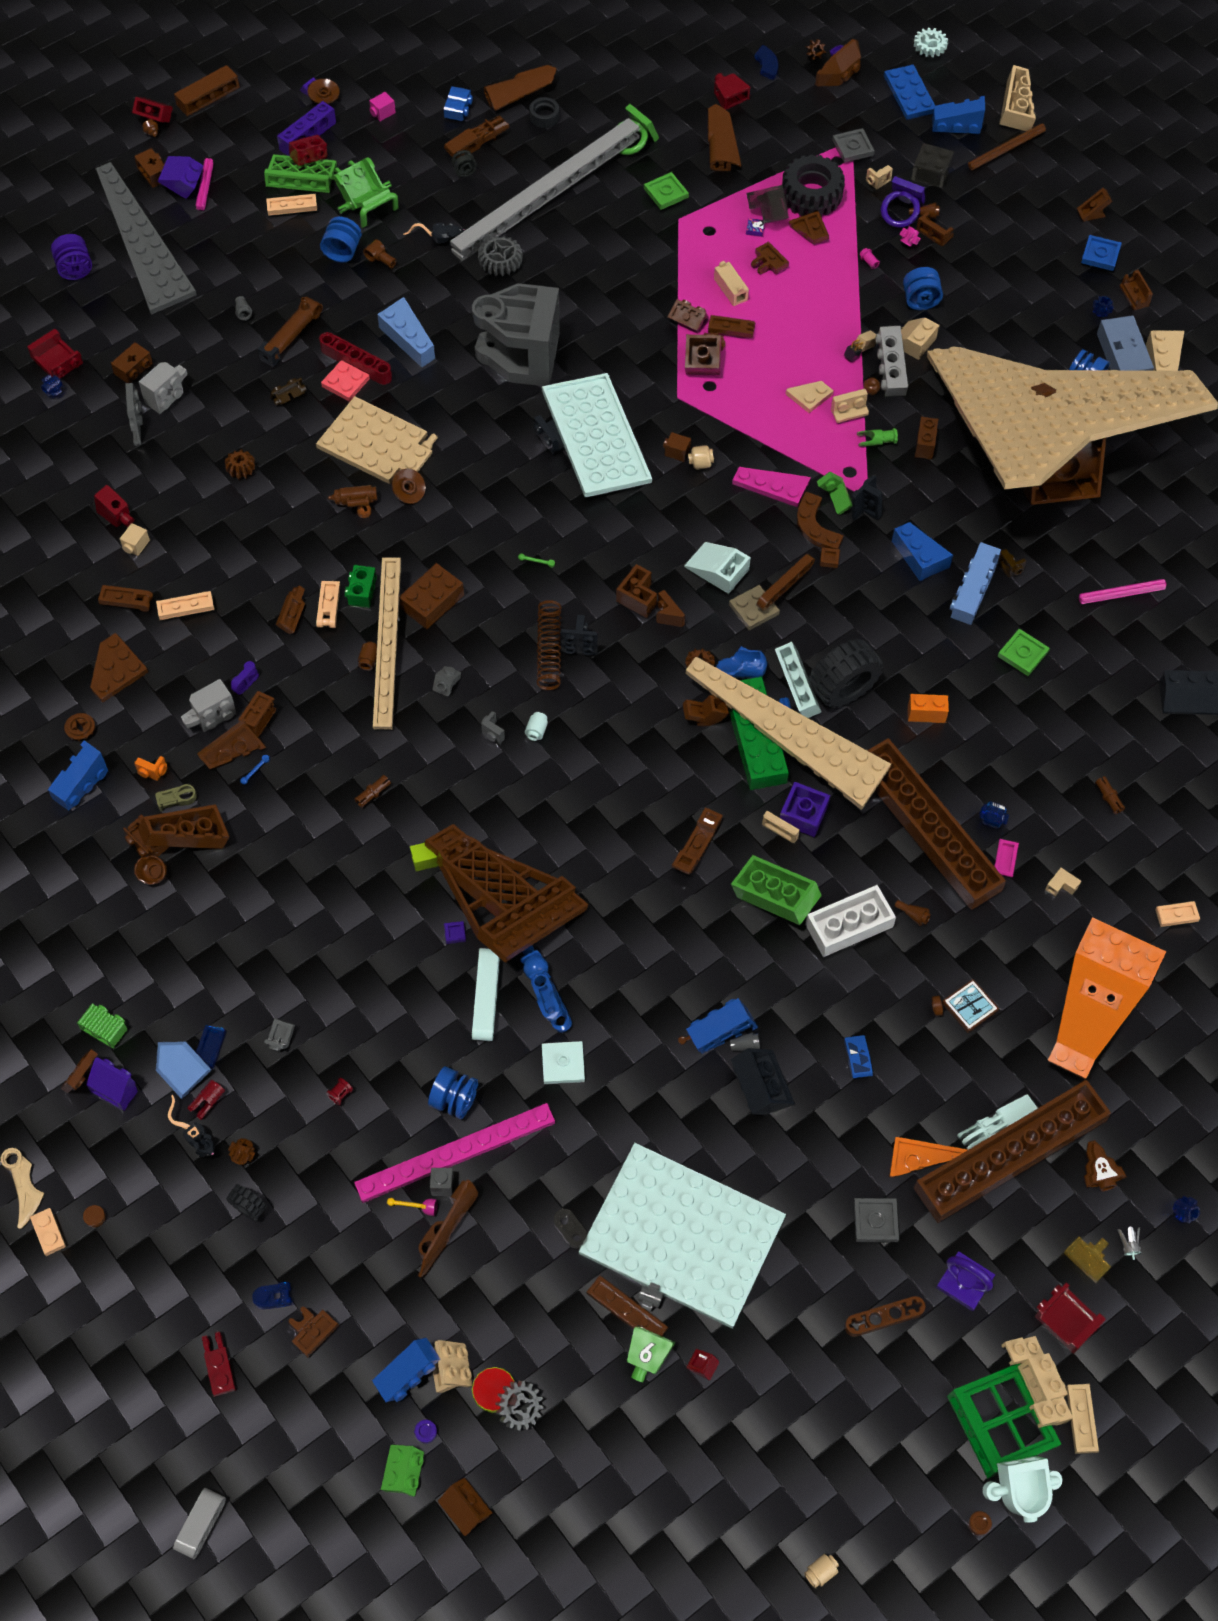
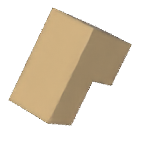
M1060 868L1045 890L1055 897L1062 888L1073 895L1079 887L1081 880Z

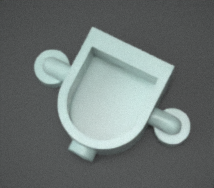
M1039 1456L997 1463L1000 1484L992 1481L985 1483L983 1486L984 1497L991 1501H998L1002 1497L1007 1509L1014 1514L1023 1516L1024 1522L1037 1521V1517L1043 1515L1050 1507L1052 1489H1058L1062 1484L1060 1473L1049 1470L1048 1459Z

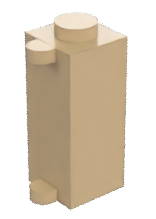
M720 262L719 266L715 267L714 280L730 303L735 306L748 301L749 289L731 263Z

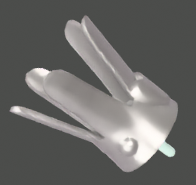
M1131 1226L1128 1228L1129 1244L1122 1231L1118 1229L1124 1246V1255H1132L1133 1260H1135L1134 1255L1141 1253V1247H1139L1140 1227L1137 1231V1239Z

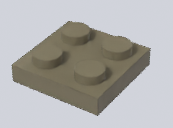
M760 585L729 601V606L748 630L776 617L780 612L774 603L765 611L756 606L759 598L765 593Z

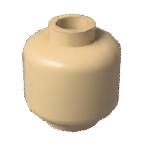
M707 445L693 447L691 450L692 454H688L689 465L693 464L696 470L710 468L711 463H714L713 451Z

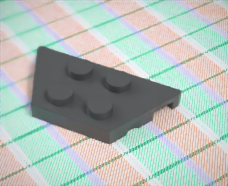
M126 383L127 413L130 428L133 431L134 446L141 445L140 425H143V419L140 411H142V404L139 401L138 390L134 384Z

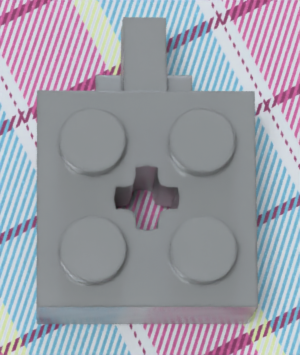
M166 362L159 363L139 381L144 403L159 414L168 409L184 393L181 382L187 376V370L181 365L174 368Z
M221 679L191 694L189 701L192 709L181 716V719L187 729L199 724L205 732L236 715L232 695Z

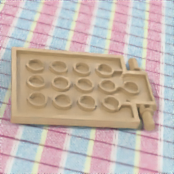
M354 396L316 443V447L390 484L394 475L402 469L409 468L418 472L433 452L431 450L432 445L438 437L435 434H431L427 441H424L428 436L427 431Z

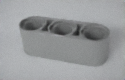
M204 1488L183 1525L173 1549L195 1559L225 1504L226 1497L208 1488Z

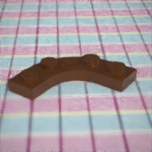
M805 492L797 512V525L800 527L803 536L818 547L839 549L844 535L829 531L821 527L816 521L815 515L822 502V497Z

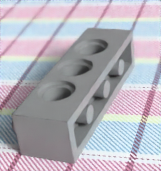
M901 326L880 327L879 333L876 334V344H879L877 356L878 359H881L879 373L883 375L881 389L885 391V397L904 396L908 389Z

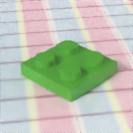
M672 172L644 184V190L660 210L689 198L688 191Z
M1018 629L998 653V657L1029 676L1046 656L1050 648L1021 629Z

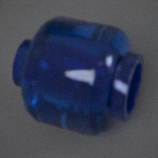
M990 801L987 804H983L979 818H981L982 824L998 829L1002 824L1006 825L1009 814H1006V806Z

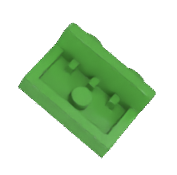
M391 1445L381 1490L415 1496L419 1484L424 1452L413 1446Z

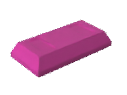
M999 839L994 867L1001 875L1013 877L1019 843Z

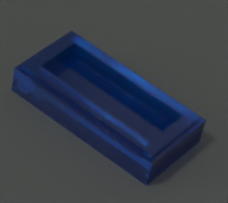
M205 1025L196 1053L210 1068H214L226 1031L223 1028Z

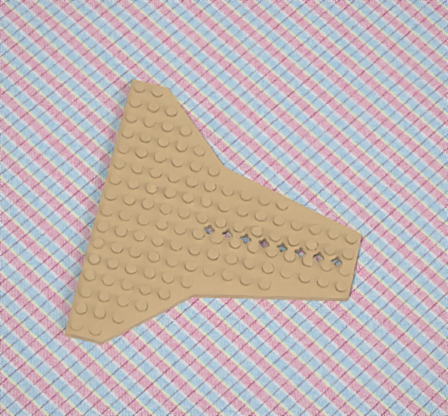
M950 347V349L936 348L932 351H927L928 360L945 383L954 399L955 406L972 435L976 436L1004 489L1042 485L1090 441L1216 410L1218 407L1216 399L1191 370H1044L961 347ZM1046 383L1055 388L1056 393L1045 398V396L1036 395V392L1031 387Z

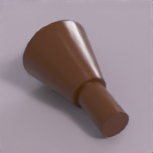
M936 203L920 207L919 215L923 216L926 212H929V218L936 219V216L940 215V206H936ZM909 208V215H912L914 208Z
M897 900L895 903L896 908L904 911L919 926L927 924L931 914L928 908L908 905L900 900Z

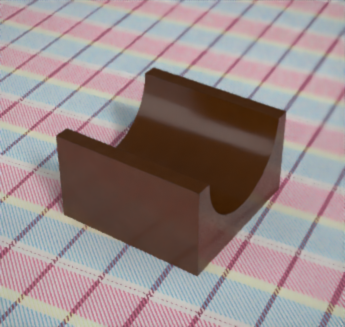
M1106 438L1090 441L1042 485L1021 487L1030 504L1100 497Z

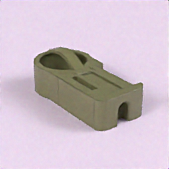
M189 784L155 794L160 811L175 805L180 807L191 805L197 798L194 787ZM193 792V795L188 799L180 798V795Z

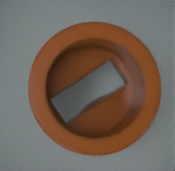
M370 505L357 506L358 516L361 518L369 517L371 515Z

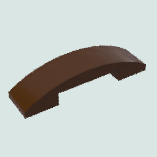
M705 807L693 833L673 862V868L690 875L705 853L723 815Z

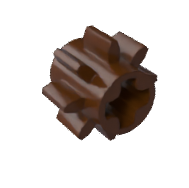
M818 39L815 43L810 40V45L806 46L808 49L806 55H812L811 59L815 60L816 56L821 59V54L826 53L823 50L825 44H819L820 40Z
M240 1138L236 1143L232 1141L228 1149L231 1160L239 1165L246 1164L247 1160L252 1161L255 1152H253L255 1148L252 1142L244 1138Z

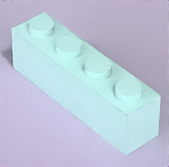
M790 642L776 648V654L800 714L809 718L821 713L820 706L794 644Z

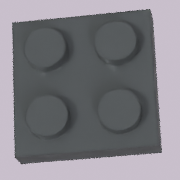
M863 128L833 135L832 141L844 163L874 156L875 150Z
M854 1199L856 1242L899 1241L897 1199Z

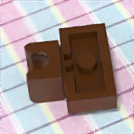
M303 1306L300 1310L304 1319L301 1322H297L290 1318L288 1323L298 1333L292 1340V1343L308 1358L339 1325L323 1309L314 1317Z

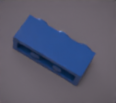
M427 1338L414 1340L372 1382L385 1402L394 1400L398 1402L406 1397L407 1390L416 1387L421 1382L420 1378L423 1375L431 1373L436 1368L435 1364L440 1360V1357Z

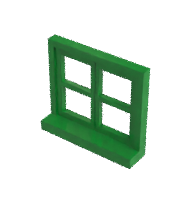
M1020 1363L956 1388L947 1396L987 1478L998 1474L997 1463L1038 1456L1061 1445L1053 1426L1049 1425L1039 1428L1044 1440L1025 1447L1012 1420L1029 1413L1032 1414L1037 1426L1039 1420L1034 1409L1030 1410L1029 1408L1035 1403L1018 1368L1021 1365ZM1014 1379L1027 1405L1007 1412L995 1386ZM990 1389L1002 1415L983 1423L970 1396ZM1007 1423L1020 1450L1001 1458L988 1430Z

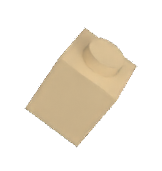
M131 523L121 536L120 541L125 552L139 556L150 539L146 529Z

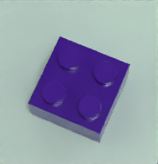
M794 782L780 813V819L796 827L800 832L815 837L828 808L830 795Z

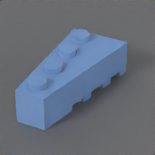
M404 297L378 314L379 328L417 364L424 367L435 359L434 345Z
M980 542L974 559L972 558L969 563V571L965 572L962 579L963 586H959L957 590V600L953 599L950 610H952L951 618L969 625L972 624L995 572L1001 549Z

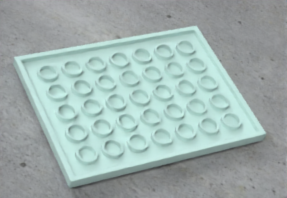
M634 1143L579 1250V1254L642 1285L649 1286L651 1282L660 1285L659 1291L663 1292L664 1296L733 1329L786 1214Z

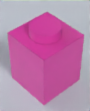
M384 92L370 100V113L373 117L382 121L396 113L395 102Z

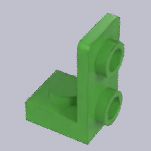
M829 472L817 481L820 488L829 492L837 514L841 515L852 507V502L842 477Z

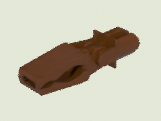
M500 115L490 121L485 119L483 124L473 129L468 128L447 142L444 148L451 157L463 150L472 153L480 149V146L491 139L496 140L497 135L509 129V124Z

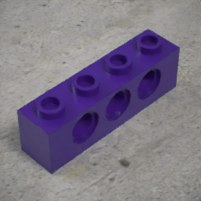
M322 101L277 136L279 150L290 156L289 142L323 134L336 123L334 108Z

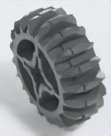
M491 236L490 240L486 239L485 243H481V248L478 250L480 266L484 269V272L488 271L489 275L493 273L495 276L501 274L502 277L504 274L510 275V272L515 273V270L519 269L520 264H522V249L516 240L512 241L511 237L506 239L505 236L503 238L499 236L493 238Z

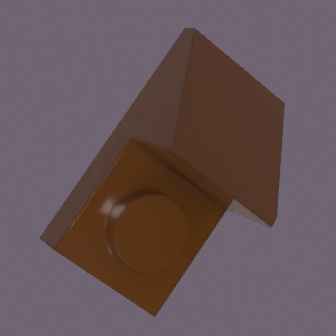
M1102 188L1080 205L1077 210L1083 221L1104 218L1103 209L1112 203V200L1107 190Z
M665 590L658 593L657 605L661 611L657 613L656 622L679 627L684 626L685 614Z

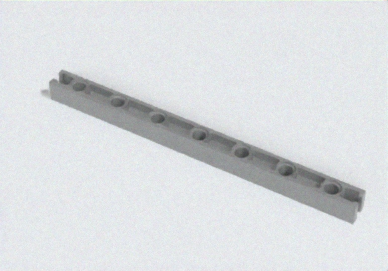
M629 118L452 239L450 241L453 247L451 249L452 253L461 261L473 255L481 248V243H485L486 239L490 240L491 236L497 238V236L509 230L640 139V135L636 133L640 130V127Z

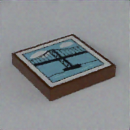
M974 979L942 1001L945 1008L967 1033L999 1011L997 1005Z

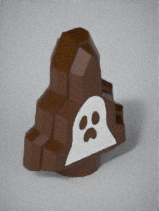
M1095 1140L1087 1143L1086 1155L1089 1162L1085 1166L1086 1175L1084 1176L1086 1187H1099L1101 1192L1114 1189L1117 1186L1116 1181L1126 1178L1122 1167L1117 1166L1113 1158L1106 1156L1104 1149Z

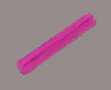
M211 158L204 160L196 200L197 210L203 211L206 206L214 164Z

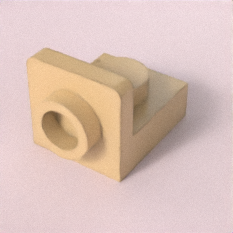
M887 165L883 169L878 170L877 173L869 168L867 169L866 181L875 189H879L891 181L893 168Z

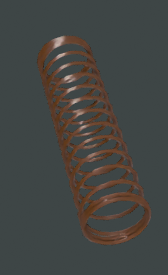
M546 600L538 605L537 686L545 690H553L560 686L559 675L561 672L559 669L561 665L559 663L561 659L559 657L561 653L559 651L561 647L559 645L561 644V605L556 601ZM546 603H552L558 605L559 608L549 606L540 609V606ZM546 608H556V609H558V610L555 611V612H545V611H542L543 609H546ZM543 615L547 617L559 616V620L552 618L543 620L541 617ZM543 621L547 623L559 622V626L552 624L543 626L541 623ZM543 627H544V628H547V629H556V628H559V632H556V631H545V632H543V631H541V629H542ZM542 634H547V635H556V634H559V637H558V638H556V637H545V638H543V637H541V635H542ZM542 640H547V641H556V640H558L559 643H558V644H556V643H546V644H542L540 641H542ZM542 646H546V647H556V646H558V647H559V650H555V649L542 650L540 647H542ZM542 652H546V653H556V652H558V653H559V656H554V655L542 656L541 653H542ZM542 658H545V659H556V658H558V659H559V662H558V663H557V662H553V661L542 662V661H540V660H541ZM542 664L551 665V666L558 664V665H559V668H558V669H556V668H544V669H543V668H541L540 666H541ZM543 670H544V671H549V672L558 671L559 674H558V675H555V674H545V675H543V674H541L540 672L543 671ZM551 678V679H555V680H557V681H556V682H545V681H542V679ZM539 681L546 684H558L556 686L546 687L540 685Z

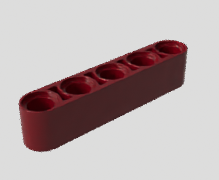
M326 332L320 336L321 351L324 355L338 362L342 360L369 374V378L379 384L386 385L391 382V367L386 361L332 333Z

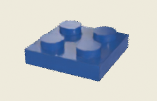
M1089 235L1081 263L1114 271L1121 242Z

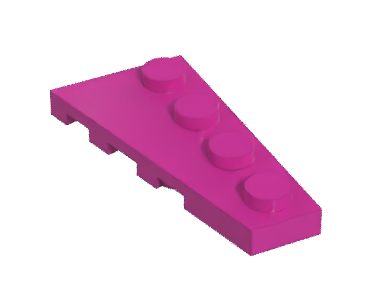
M739 467L732 484L798 507L811 477Z

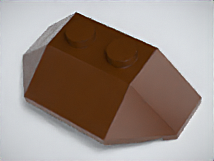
M850 40L825 63L823 68L816 74V86H840L850 76L859 71L861 54L858 40Z

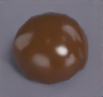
M157 856L141 857L134 866V874L142 883L154 885L163 881L167 874V866L163 859Z

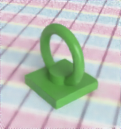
M629 104L626 107V111L630 119L640 127L637 133L641 135V139L636 146L625 148L619 152L622 155H631L640 151L646 144L648 137L654 142L659 139L652 121Z

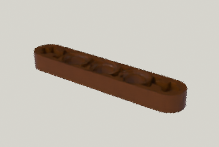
M806 554L759 598L756 606L763 611L768 609L812 567L815 559Z

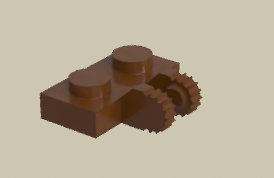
M769 241L755 249V254L758 257L751 262L753 268L760 266L757 270L759 274L767 272L769 268L776 274L789 266V261Z

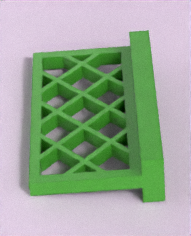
M273 154L268 169H265L266 187L330 193L331 176L334 175L337 161L322 159L298 166L293 165L295 162L290 156Z

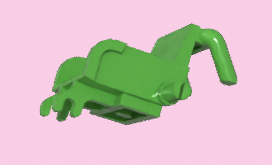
M369 157L356 164L352 160L349 161L348 165L351 166L342 171L338 167L334 169L337 173L332 175L331 179L335 180L346 201L344 205L338 207V211L342 214L347 210H355L362 207L360 210L362 228L367 226V212L392 200V210L399 209L398 196L393 192L390 193L388 189L392 187L391 184L388 185L390 181L381 183L374 170L375 165Z

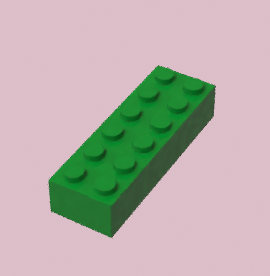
M762 677L740 680L767 695ZM728 707L749 789L754 790L787 784L789 772L782 748L756 729L749 720L743 719L735 709Z

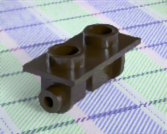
M294 378L283 387H275L271 392L270 399L275 398L273 399L274 404L281 406L291 401L288 394H291L293 399L303 395L307 390L305 385H301L302 378L297 380Z

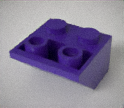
M96 1057L86 1083L89 1091L124 1111L138 1092L135 1081L131 1078V1073L123 1068L120 1070L115 1068V1065L108 1059L101 1060Z

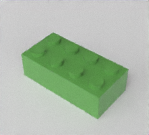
M752 855L731 883L737 898L798 925L803 922L821 897L820 890L815 881Z

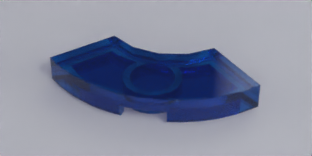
M762 45L755 54V59L762 65L760 74L774 80L778 72L777 57L768 47Z

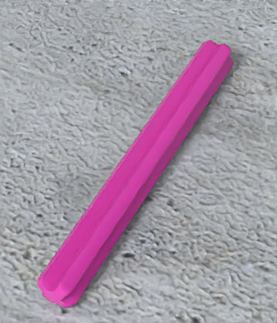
M1164 579L1081 593L1079 594L1080 604L1164 590L1166 582Z

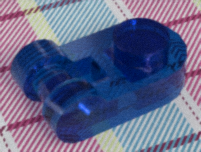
M290 1282L258 1287L252 1295L254 1305L263 1310L291 1306L292 1299L289 1297V1291L291 1290ZM274 1293H280L281 1298L275 1299Z

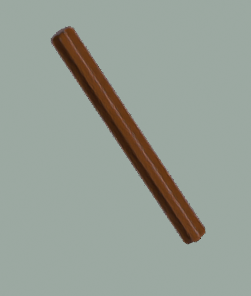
M1041 123L968 162L969 169L974 170L1045 132L1044 124Z

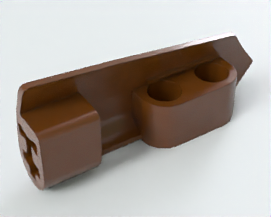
M545 65L518 73L513 79L485 86V97L490 107L497 111L551 84L557 68Z
M715 104L708 108L710 168L714 171H730L731 164L741 167L730 113Z
M469 1179L466 1181L462 1180L450 1197L453 1206L446 1219L435 1222L420 1242L419 1255L423 1261L418 1277L421 1278L428 1272L449 1242L450 1235L478 1197V1191ZM429 1247L427 1252L424 1253V1248Z

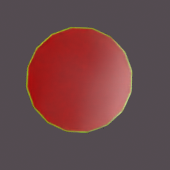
M492 1367L483 1370L477 1375L473 1382L472 1392L476 1404L481 1409L491 1413H496L500 1409V1406L495 1405V1402L501 1401L498 1393L504 1394L503 1387L508 1386L511 1388L510 1382H515L510 1373L504 1369Z

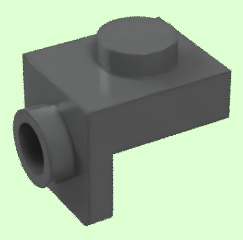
M444 666L435 675L433 691L449 696L452 686L460 679L461 672L452 667Z
M492 711L481 722L482 733L490 741L501 744L505 740L504 730L495 724L496 713Z
M277 1018L274 1019L269 1037L264 1040V1043L269 1044V1048L276 1051L288 1048L295 1024Z

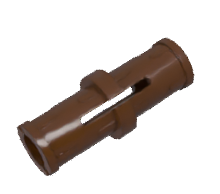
M382 775L372 785H368L366 790L354 799L355 802H359L358 806L363 808L370 800L377 798L379 793L391 784L390 780L385 781L388 778Z
M1103 776L1102 779L1096 780L1095 784L1102 792V798L1108 802L1113 813L1118 814V811L1119 813L1122 812L1125 807L1118 798L1117 791L1111 787L1107 778Z

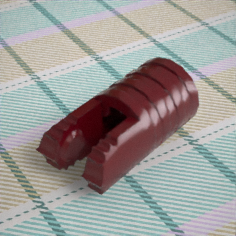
M210 1080L188 1106V1109L194 1111L203 1101L205 1104L197 1113V1117L201 1120L225 1090L217 1082Z

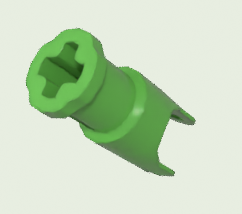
M896 428L887 431L878 429L857 433V436L866 435L872 439L871 441L859 443L858 446L860 447L877 446L891 442L897 444L898 441Z

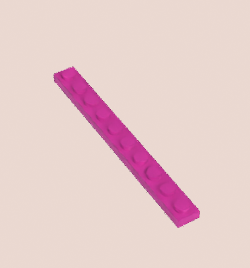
M546 1103L354 1183L362 1203H365L430 1176L431 1168L452 1167L555 1124V1120Z

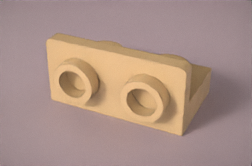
M866 389L833 397L831 412L837 423L869 415L866 406L868 395Z

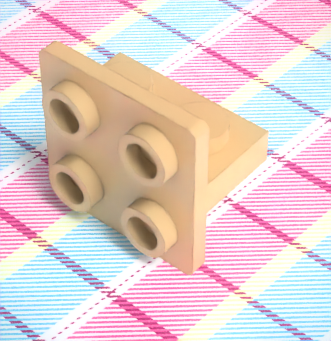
M443 1340L435 1341L434 1350L440 1357V1360L435 1364L436 1368L433 1370L436 1392L443 1393L458 1386H472V1374L469 1368L466 1345L464 1343Z

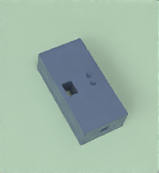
M1134 316L1101 320L1097 336L1106 359L1110 362V370H1154Z

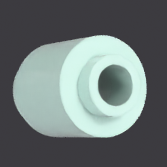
M535 712L530 716L525 729V735L528 739L537 741L543 738L548 724L547 716L541 712Z

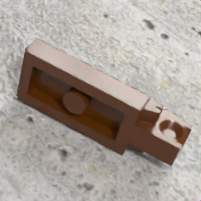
M300 585L296 588L294 587L286 596L276 626L288 634L295 632L305 605L302 599L305 589Z

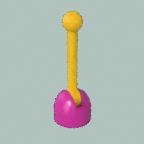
M393 1198L387 1200L389 1206L402 1205L422 1208L423 1213L429 1216H436L437 1199H426L422 1204L396 1201Z

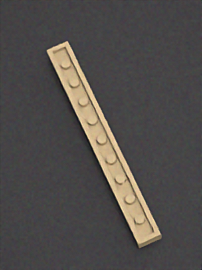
M382 558L373 729L393 728L401 573L400 558Z

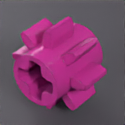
M910 226L908 229L903 228L899 234L902 236L900 241L910 247L912 244L917 245L921 239L918 237L920 232Z

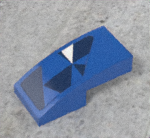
M865 1036L844 1038L852 1078L873 1076Z

